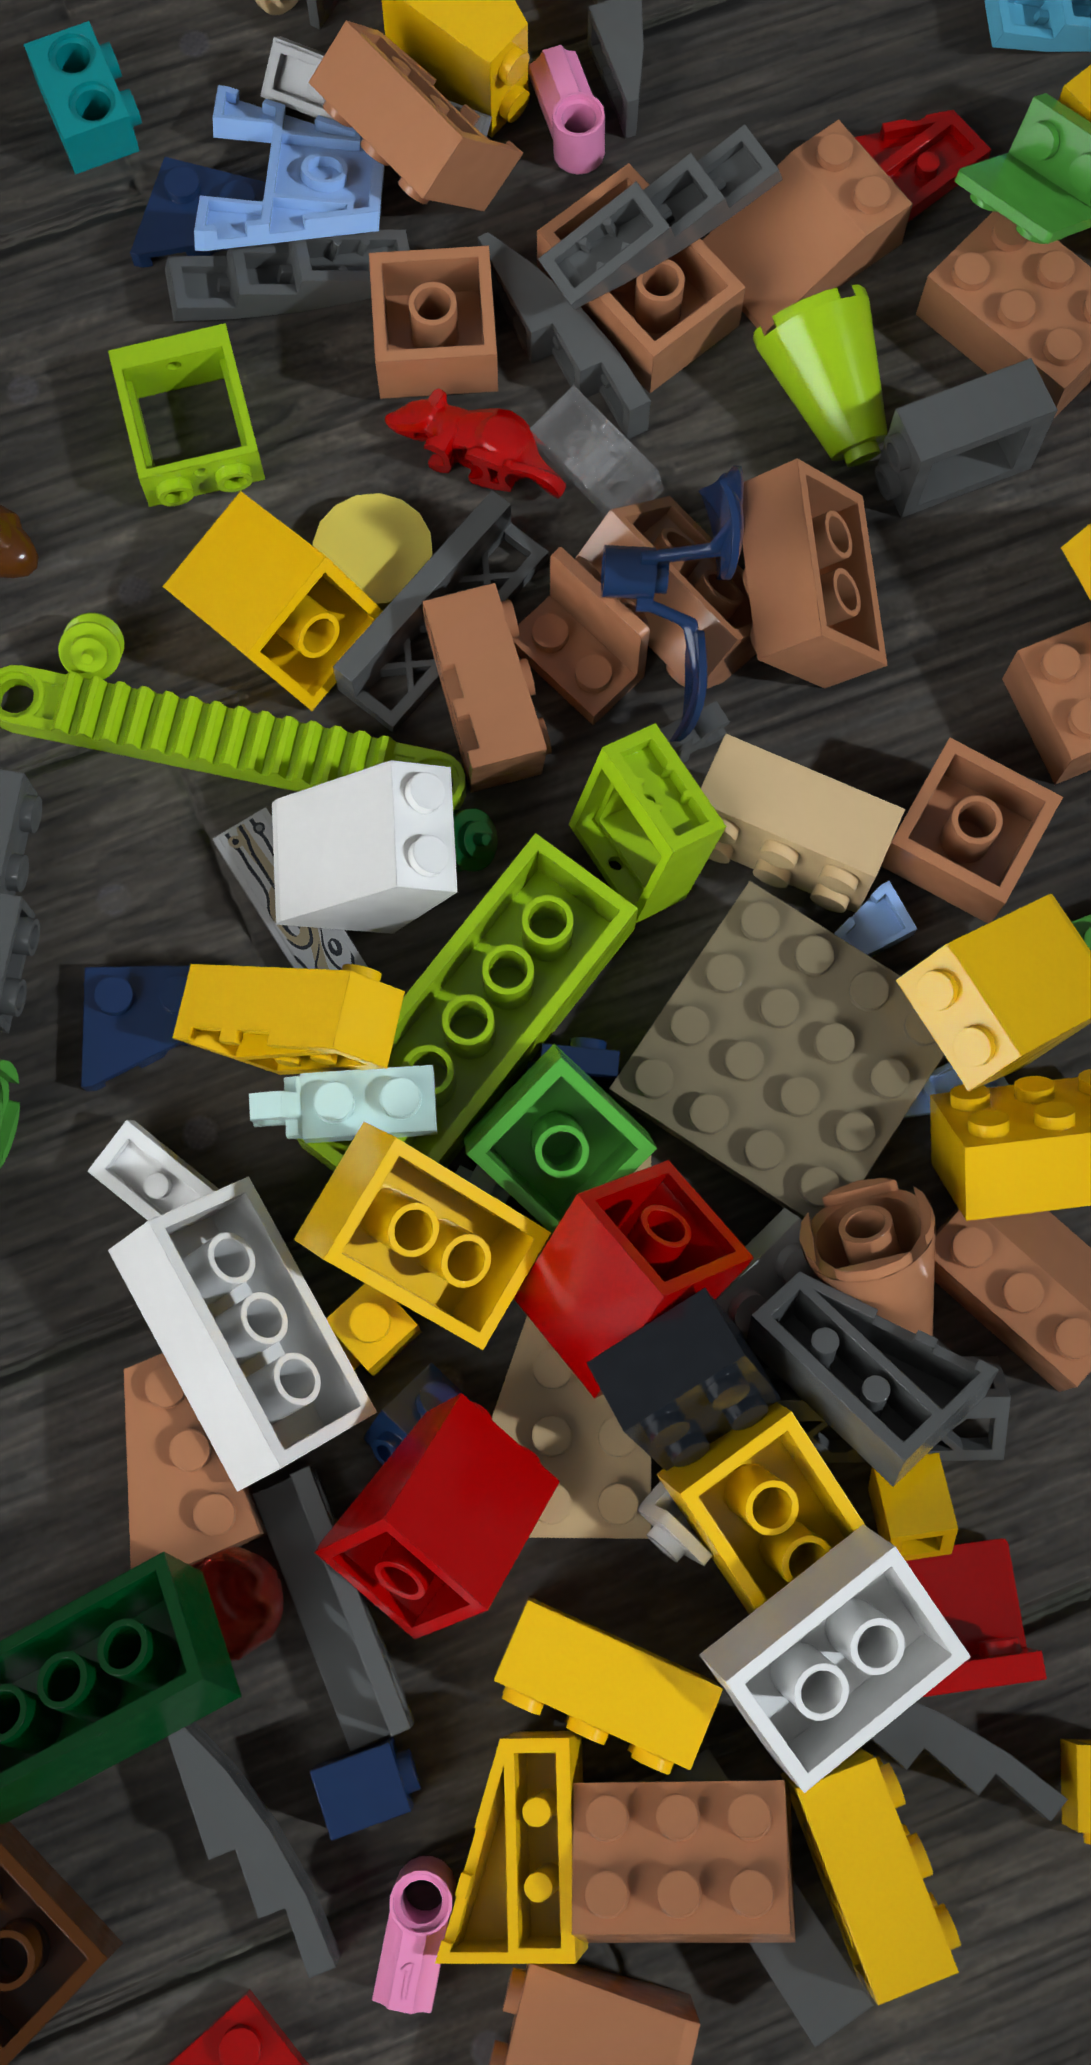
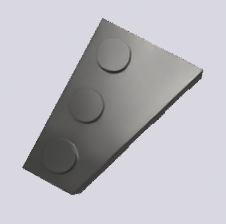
M799 1271L751 1315L746 1340L754 1353L894 1487L986 1396L999 1369L980 1359L976 1364L937 1345V1338L920 1330L916 1334L878 1316V1309Z

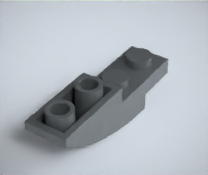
M0 769V1032L9 1034L12 1017H19L26 1001L27 985L26 981L21 979L26 955L33 956L35 954L40 937V922L35 918L36 914L21 896H15V892H22L27 883L29 859L24 853L29 833H36L39 828L42 816V799L38 796V793L24 773Z

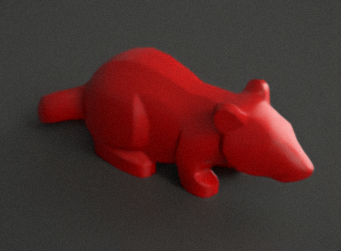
M438 388L432 392L429 398L411 401L385 416V423L392 431L413 440L425 442L424 449L436 453L428 461V466L436 472L449 473L455 463L458 462L462 466L471 469L468 476L469 481L484 488L510 492L516 481L528 477L557 499L565 492L566 483L540 456L535 437L529 425L521 416L511 410L500 408L467 410L452 406L447 403L446 392Z

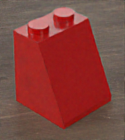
M667 1160L578 1193L513 1299L595 1399L603 1395L587 1365L588 1361L703 1288H706L712 1297L716 1299L742 1273L754 1257L673 1164Z
M460 1393L427 1411L320 1542L314 1553L413 1639H417L489 1610L560 1481L541 1464L540 1459L533 1451L519 1445L492 1420L491 1415L484 1407L470 1401L464 1394Z

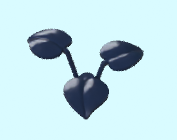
M733 465L729 472L723 473L715 483L699 490L712 529L713 539L711 542L657 550L655 547L604 545L601 597L636 599V612H651L678 624L683 629L686 641L683 716L679 727L669 742H681L692 732L699 720L707 692V649L704 630H698L697 620L654 601V595L667 593L669 563L716 557V580H731L738 564L744 535L742 508L744 479L742 466Z

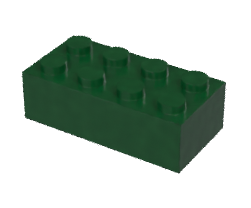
M162 1552L0 1641V1824H6L242 1697L202 1571L166 1552Z

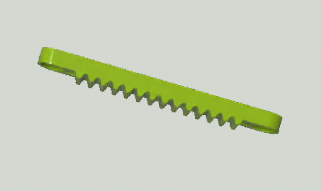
M9 665L0 669V727L12 733L297 792L390 760L451 767L453 810H458L466 797L465 773L461 764L452 755L442 751L398 743L389 736L383 735L379 738H374L365 731L359 730L355 733H350L341 726L336 725L331 728H325L317 721L310 720L307 723H301L294 717L287 715L281 719L273 716L268 711L262 710L257 714L252 713L243 706H237L234 709L228 708L219 701H213L208 704L195 696H189L184 699L170 691L160 694L146 686L135 689L125 682L117 681L115 684H111L97 676L86 679L73 671L62 674L23 665ZM15 686L31 688L34 692L33 701L26 710L19 713H10L2 709V698L10 688Z

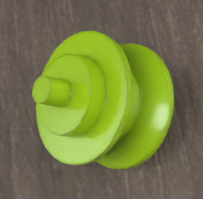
M83 613L74 617L67 624L59 642L58 651L61 663L68 672H76L86 679H91L93 676L106 679L117 669L124 651V637L121 629L112 619L99 613Z

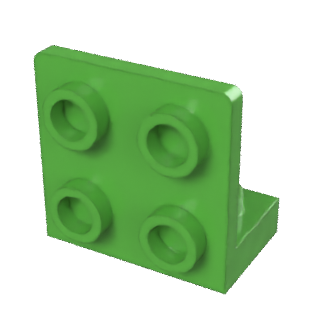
M1047 93L1035 96L1009 152L960 168L955 178V183L971 193L970 199L977 206L988 211L999 212L1017 225L1016 230L1021 236L1035 243L1049 244L1091 228V122Z

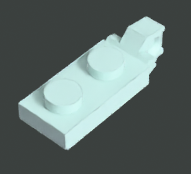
M433 1065L300 1073V1076L284 1078V1091L249 1093L250 1121L253 1122L254 1127L286 1125L287 1139H303L305 1143L351 1141L363 1122L397 1138L438 1134Z

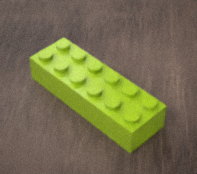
M536 833L403 997L388 1068L433 1065L438 1134L398 1137V1139L446 1168L465 1146L463 1137L509 1090L527 1067L528 1061H531L542 1048V1043H546L635 929L638 908ZM297 1139L304 1150L333 1172L352 1142L351 1140L305 1143L303 1139Z

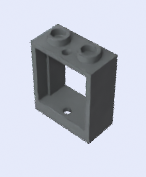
M1032 358L895 409L888 434L884 439V447L878 466L875 468V478L882 496L887 501L893 500L901 518L1031 469L1058 411Z

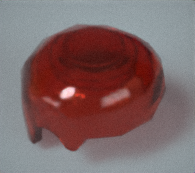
M240 1547L228 1548L205 1558L197 1569L203 1572L230 1660H240L275 1634L281 1622L284 1608L281 1580L278 1579L276 1570L266 1558Z

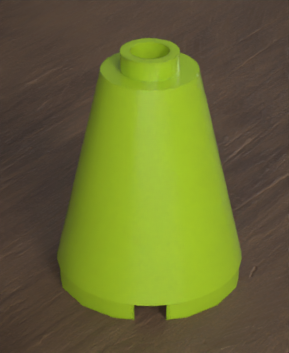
M852 285L854 296L841 298L836 287L804 298L773 315L772 318L776 328L766 336L761 326L754 331L753 341L758 352L831 460L840 461L845 459L847 467L862 464L878 456L881 453L879 444L884 441L888 434L870 301L866 289L861 285Z

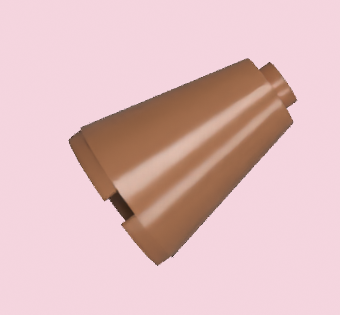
M876 1178L857 1180L836 1188L822 1197L825 1207L812 1220L809 1212L806 1214L801 1222L799 1236L803 1255L820 1281L878 1309V1316L916 1334L920 1330L933 1336L936 1222L933 1209L925 1194L915 1187V1194L898 1188L896 1180Z

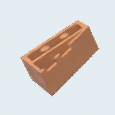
M346 20L308 82L326 100L323 104V109L340 124L353 128L363 138L360 143L362 149L377 162L386 166L390 165L401 176L398 181L401 189L414 200L422 204H428L431 200L485 211L523 155V152L510 141L504 144L489 140L474 126L481 116L466 104L458 111L434 87L437 79L379 30Z
M492 583L422 601L424 623L471 793L542 774L545 757L548 754H552L551 743L543 717L537 718L531 696L536 693L528 660L526 658L519 660L513 637L519 636V628L511 600L501 601L496 584Z
M161 1353L125 1368L124 1395L131 1569L162 1552H166L193 1567L267 1535L252 1495L254 1493L252 1486L249 1485L238 1492L236 1491L164 1354Z

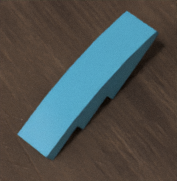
M984 0L993 48L1042 52H1091V0Z

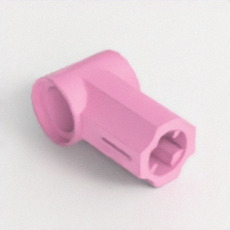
M562 45L544 49L540 56L529 64V78L553 139L554 159L558 166L568 173L576 175L587 174L598 168L605 155L604 107L599 99L592 95L576 51L566 50Z
M419 1856L410 1860L400 1870L390 1895V1910L372 2001L386 2006L389 2010L414 2014L419 2012L431 2013L433 2009L441 1964H435L441 1941L445 1938L456 1897V1880L453 1872L444 1861L438 1858ZM417 1880L429 1881L439 1889L442 1902L432 1910H419L408 1901L405 1888Z

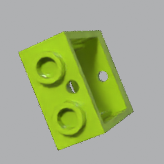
M226 323L108 350L139 481L149 507L160 504L164 506H179L189 502L194 496L219 490L223 492H237L246 489L252 482L265 480ZM225 379L241 447L155 467L139 398Z
M656 723L602 747L569 822V826L610 888L638 908L636 923L686 899L727 827ZM609 862H618L621 865V869H612Z

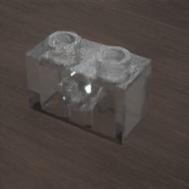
M574 385L530 428L539 450L604 516L611 509L654 500L664 490L658 469Z

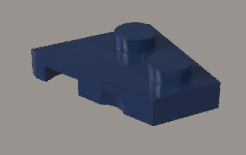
M164 157L130 251L134 266L141 268L153 266V257L186 252L187 256H212L218 251L228 250L195 251L194 228L200 195L263 201L266 182Z
M190 966L85 967L81 1087L85 1091L100 1090L106 1087V1081L138 1065L144 1068L164 1058L169 1050L177 1046L190 1045L172 1038Z

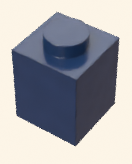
M394 1737L316 1764L310 1770L331 1841L411 1812L415 1804L412 1792L422 1789L410 1749L398 1752Z

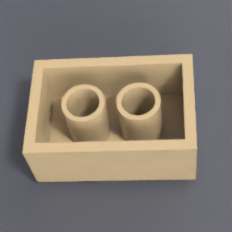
M725 734L701 786V790L727 826L708 859L719 863H729L731 859L752 868L753 875L762 882L778 888H786L788 884L810 893L811 900L817 905L838 913H843L846 909L856 913L860 909L878 874L905 811L904 808L728 734Z

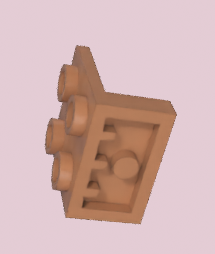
M559 547L550 556V596L518 625L519 636L513 637L518 656L522 659L526 658L529 666L594 725L644 678L650 629L648 628V620L643 612H636V604L630 599L622 598L619 600L618 598L601 597V575L587 559L581 556L574 559L566 550Z

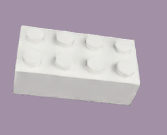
M249 1176L148 1220L108 1250L237 1492L283 1468L377 1413Z

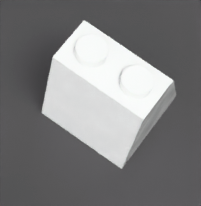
M390 760L278 798L272 802L276 925L393 934L457 893L451 767Z

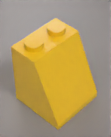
M382 0L385 36L437 79L434 87L447 100L460 105L466 104L473 110L492 116L488 130L490 137H493L507 121L512 123L521 116L530 98L528 91V64L530 57L528 54V23L515 0Z
M242 491L238 493L162 586L311 711L316 708L336 683L333 666L383 612L326 555Z
M1048 894L945 944L896 980L968 1091L1024 1068L1091 1023V950L1053 894Z

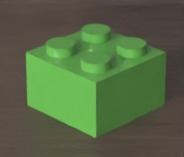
M555 1043L463 1137L466 1154L552 1234L578 1193L634 1173L657 1149L648 1132Z

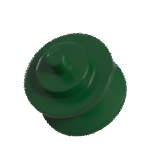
M478 809L453 810L456 872L464 870L476 872L486 868L492 862L498 846V836L493 821L486 813Z

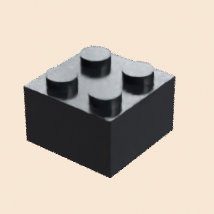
M703 1288L587 1362L624 1433L666 1471L674 1466L684 1467L698 1461L708 1452L710 1443L732 1429L743 1430L755 1425L766 1416L769 1406L782 1399L743 1333L706 1288Z

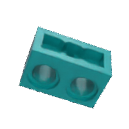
M89 21L23 44L35 80L75 175L140 151L133 127L142 124L136 102L129 88L119 91L115 79L121 78L122 73L109 41L99 45Z

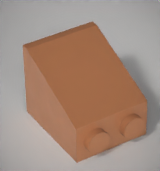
M579 1963L527 1964L525 1970L512 1968L502 2009L503 2012L514 2014L508 2043L498 2040L494 2041L488 2065H691L700 2021L691 1994Z

